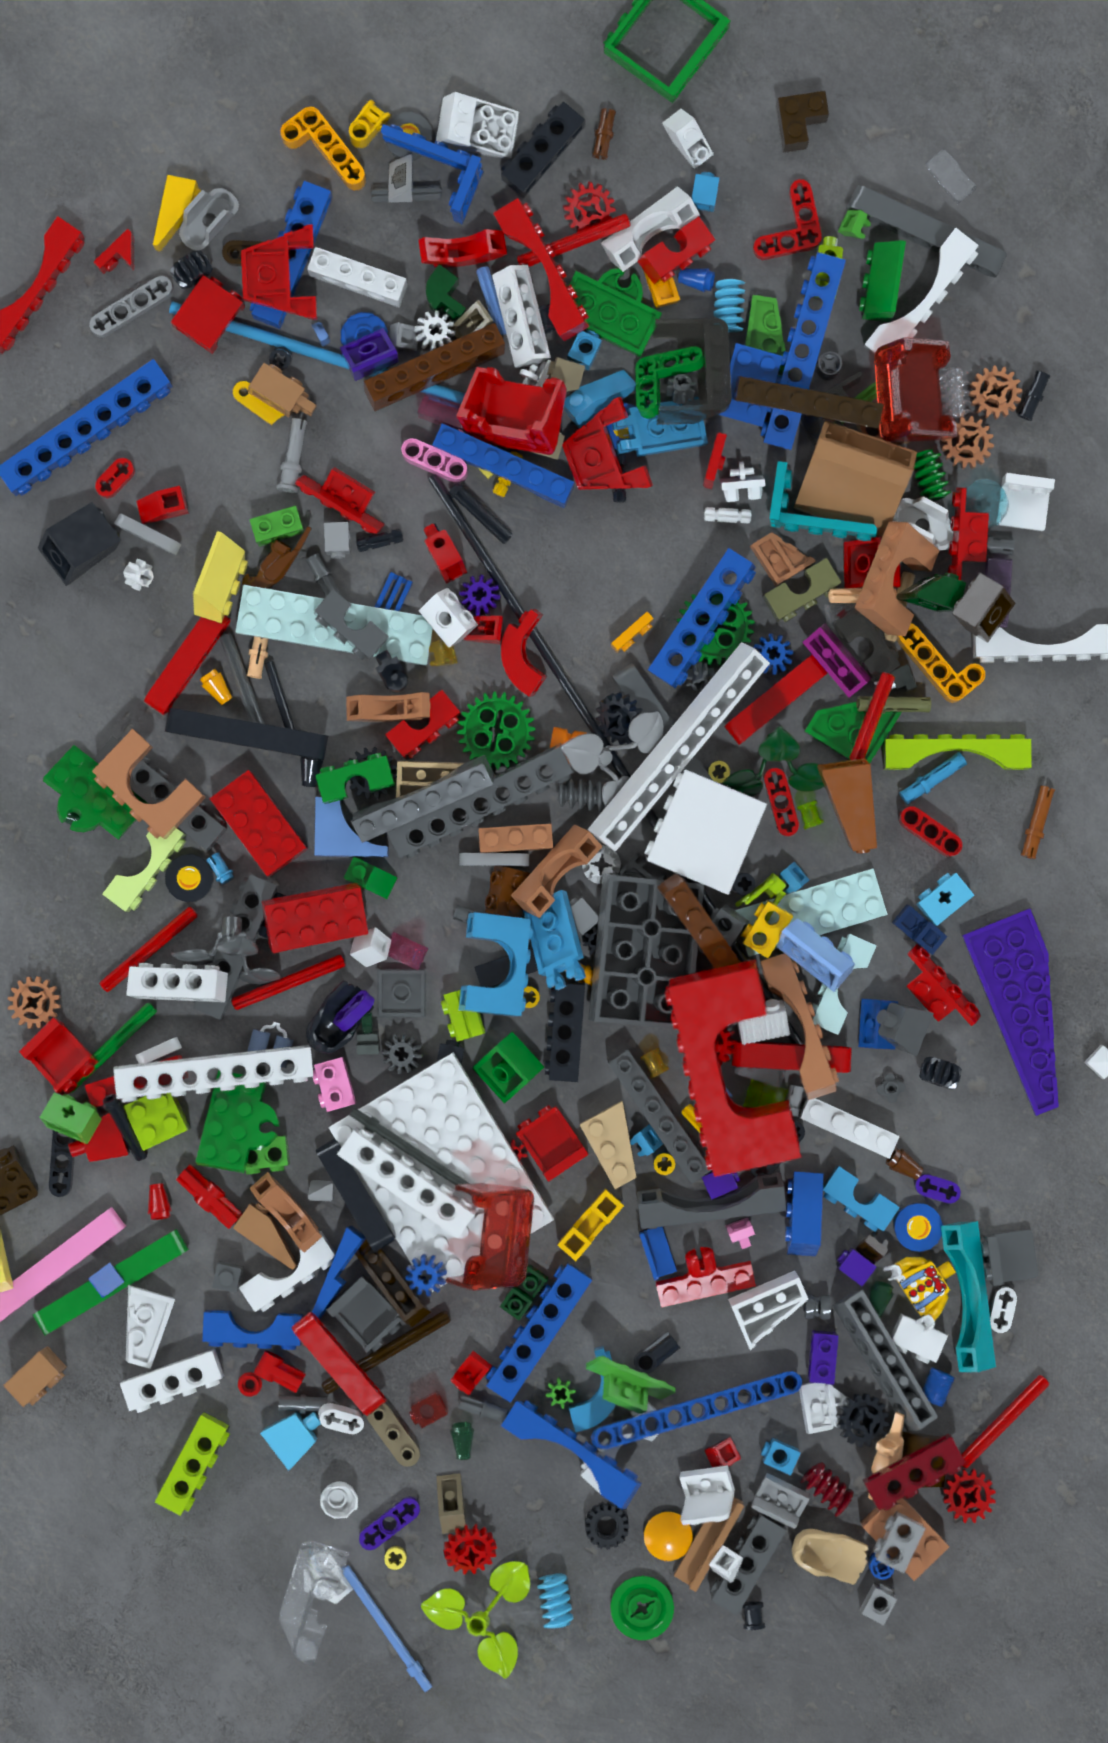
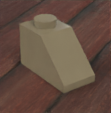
M461 1474L436 1476L442 1534L456 1532V1528L462 1531L464 1530V1525H466V1514Z

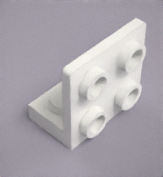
M1006 473L1002 479L997 525L1044 531L1049 495L1054 489L1055 479Z

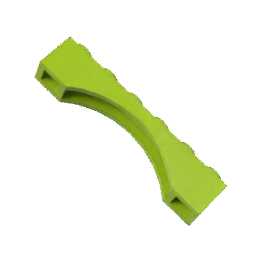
M924 734L913 735V739H904V735H889V739H885L883 742V770H908L918 761L930 755L946 751L975 753L995 762L1004 770H1028L1032 768L1031 739H1025L1023 734L1010 735V739H1001L998 734L986 735V739H976V735L973 734L962 735V739H952V735L949 734L938 735V739H928V735Z

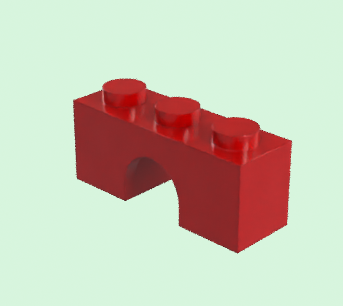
M699 216L675 234L674 238L680 245V252L670 251L662 241L644 253L637 261L654 285L661 280L663 283L667 282L675 276V270L680 268L683 271L693 263L692 259L698 255L702 258L712 250L710 246L716 239Z
M441 690L430 699V721L425 728L420 730L413 729L403 720L385 735L404 759L408 756L412 759L422 751L420 746L428 741L431 744L441 736L439 731L444 727L448 729L453 727L459 721L458 716L461 713L445 692Z

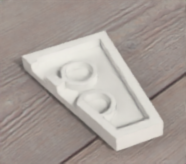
M128 1285L126 1361L128 1363L151 1369L175 1301L173 1297Z

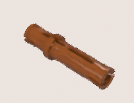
M1040 786L1029 829L1025 830V835L1027 836L1021 853L1023 857L1027 856L1029 859H1036L1040 840L1045 835L1043 829L1055 792L1053 788L1049 789L1047 786Z

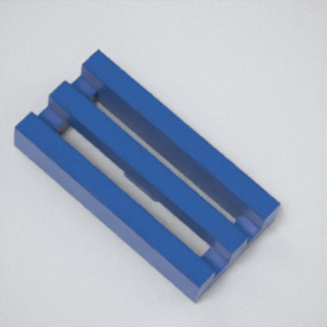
M390 572L375 607L381 608L394 579L397 582L384 609L390 610L403 583L406 586L394 610L400 612L413 582Z

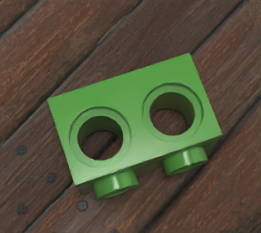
M296 506L250 519L255 540L259 547L270 544L275 539L283 540L305 532L299 510Z
M287 1135L277 1136L268 1147L254 1150L258 1155V1159L255 1163L247 1161L245 1170L246 1174L261 1173L260 1168L270 1167V1172L285 1170L284 1166L290 1164ZM273 1147L279 1148L282 1152V1157L278 1161L270 1157L269 1153Z

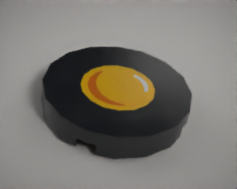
M193 854L181 855L175 858L168 865L165 873V884L169 893L176 899L184 902L201 900L211 891L214 882L213 871L210 865L202 857Z

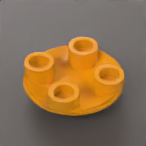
M662 1512L648 1520L644 1530V1542L646 1548L654 1557L663 1561L677 1560L687 1553L692 1544V1529L690 1524H682L680 1514Z

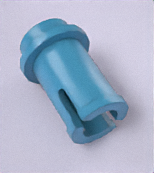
M220 852L213 854V858H207L206 861L217 876L216 881H220L221 885L234 878L232 875L233 870H229Z

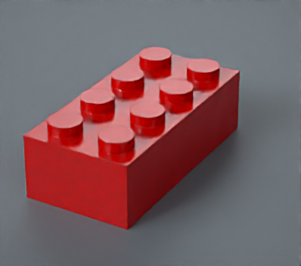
M247 770L209 798L267 877L270 878L308 850L305 843L250 770Z
M357 883L261 901L269 947L273 953L368 935L361 888Z

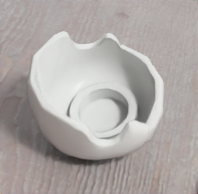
M333 1482L320 1495L321 1508L326 1515L334 1519L348 1518L358 1508V1496L354 1488L346 1482Z

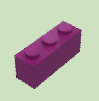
M826 623L802 642L849 698L870 681V675Z

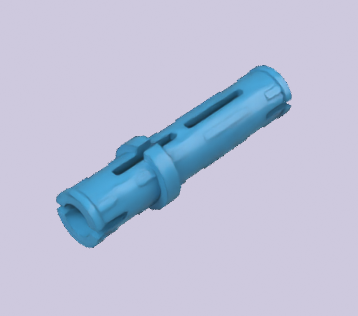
M957 752L928 774L916 778L914 783L899 792L900 797L906 805H909L924 793L928 794L935 785L966 766L965 758L960 752Z

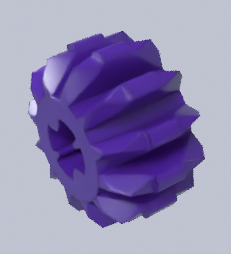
M484 575L479 576V582H476L475 578L471 576V586L466 582L462 584L468 591L459 592L461 597H467L461 601V604L463 606L470 604L467 607V611L470 613L476 608V616H480V609H484L485 614L488 615L490 614L488 606L493 609L497 608L496 603L492 600H500V595L492 593L498 591L499 587L498 585L490 587L493 582L492 578L483 583ZM478 590H482L483 595L487 594L486 597L481 598V601H477L476 596L473 597L474 594H478Z

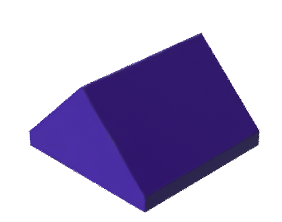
M384 328L339 347L354 381L399 362L396 348Z

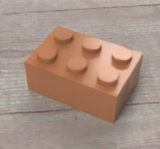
M903 1497L897 1500V1505L891 1509L884 1510L882 1508L878 1510L877 1507L874 1508L860 1523L876 1542L879 1538L883 1539L887 1531L884 1529L886 1521L890 1515L894 1516L896 1511L924 1525L926 1529L905 1570L915 1581L949 1548V1545ZM902 1524L897 1528V1534L906 1535L909 1532V1525ZM893 1546L888 1548L886 1552L893 1558L898 1555L899 1548Z

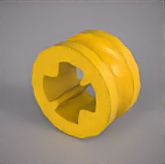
M527 986L524 988V992L529 993L533 991L536 996H533L536 998L535 1002H528L525 1008H532L538 1004L540 995L535 988Z
M661 1153L654 1159V1169L661 1175H668L675 1169V1160L670 1154ZM662 1157H667V1161L671 1160V1166H668L666 1171H662V1167L658 1168L657 1165L658 1162L662 1161Z

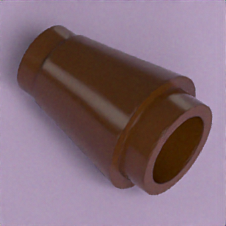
M894 1148L890 1159H886V1165L889 1166L890 1170L917 1180L923 1172V1167L903 1149Z

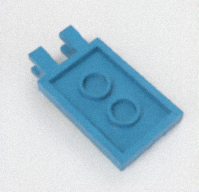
M694 397L693 400L689 399L685 404H677L673 401L660 403V412L655 417L648 419L640 415L637 407L629 408L628 418L612 424L613 431L628 427L630 439L619 441V444L616 445L618 454L636 450L637 457L707 445L708 440L699 397Z
M564 890L553 893L555 901L540 918L523 910L525 919H531L530 925L533 926V934L530 940L539 975L546 976L547 986L549 988L555 986L556 990L566 987L565 980L560 974L565 970L569 979L574 977L576 981L586 978L584 969L578 962V960L584 957L567 891Z

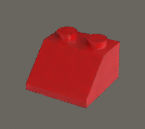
M883 536L873 537L871 541L854 540L844 542V589L863 587ZM900 563L894 573L893 588L900 587Z

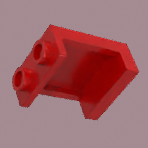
M203 275L171 320L173 328L213 354L218 347L216 343L240 310L243 311L245 306L242 302L243 298L233 290L227 292L222 288L223 284L212 276L209 279Z
M54 1017L19 1051L54 1087L53 1090L61 1095L71 1093L77 1087V1082L83 1077L90 1075L95 1069L94 1066L98 1063L96 1058L63 1022Z
M547 1105L537 1112L538 1118L532 1122L528 1118L517 1126L519 1131L516 1132V1135L520 1138L549 1182L589 1155V1153L558 1107L554 1106L551 1108L550 1105Z

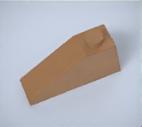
M259 1202L256 1205L253 1203L249 1204L233 1229L294 1270L297 1262L273 1217L268 1214L269 1211Z

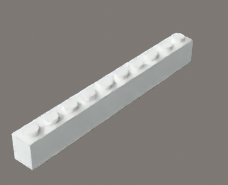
M741 642L588 828V831L603 844L614 851L620 847L675 780L678 773L685 768L770 663L755 648Z

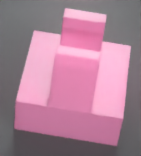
M748 1217L725 1225L732 1243L739 1241L742 1249L751 1246L748 1237L755 1235Z

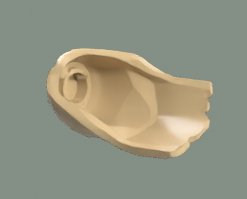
M805 1529L796 1535L792 1545V1557L798 1566L815 1576H828L852 1585L857 1582L860 1577L859 1573H863L867 1563L865 1558L867 1557L868 1545L842 1534L829 1533L817 1529Z

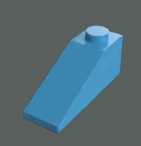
M624 370L579 387V390H575L565 398L564 409L570 419L580 429L593 419L598 412L607 407L612 400L617 397H621L623 400L636 389V383Z

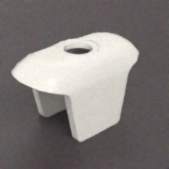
M925 497L901 499L892 522H907L939 550L949 548L950 541H953L954 531H951L950 528L951 520L949 519L948 510ZM919 519L927 520L929 529L926 531L915 525L916 521Z

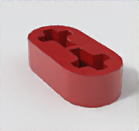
M119 458L114 461L96 481L95 488L98 494L103 498L114 497L134 476L135 468L132 462L127 458ZM128 464V474L121 473L116 478L115 476L120 472L119 465L126 466ZM114 478L115 480L110 485L112 490L110 492L107 490L102 492V483L106 482L108 484Z

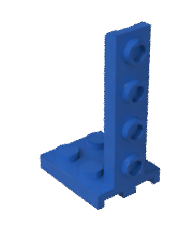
M383 124L381 133L385 142L462 170L458 178L459 189L457 193H452L449 206H451L450 212H452L453 220L463 224L483 174V170H481L482 163H480L481 158L475 155L471 156L463 150H457V152L450 150L446 144L435 141V143L426 141V138L418 133H412V135L405 133L397 125L390 124L389 127Z

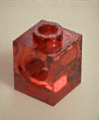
M437 1390L412 1403L410 1406L412 1411L409 1412L415 1425L419 1423L421 1429L448 1415V1410ZM426 1404L431 1405L434 1413L431 1416H424L420 1408Z

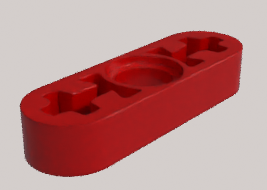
M779 768L769 769L764 775V784L776 828L779 834L789 837L798 831L799 822L786 775ZM775 772L776 776H781V780L778 781L779 789L785 787V791H779L772 795L771 790H775V785L773 782L769 783L768 779L772 777L771 773ZM782 795L787 798L788 806L785 809H778L775 806L774 800L777 796ZM791 810L792 815H787L788 821L794 823L791 832L781 828V825L784 824L783 816L778 818L777 813L782 814Z

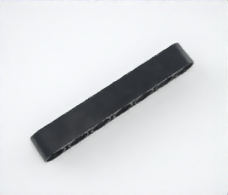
M169 708L165 732L319 760H324L329 737L312 732L176 708Z

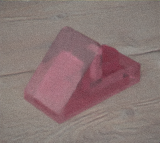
M393 932L390 937L391 944L388 956L419 970L428 948Z

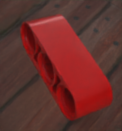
M910 806L900 812L898 816L900 825L943 856L952 857L962 850L963 843L956 834L920 809ZM911 811L916 815V822L914 824H908L905 821L904 816L906 812ZM927 825H931L936 829V836L934 838H928L925 835L924 829ZM947 839H952L956 843L954 852H948L945 849L944 843Z

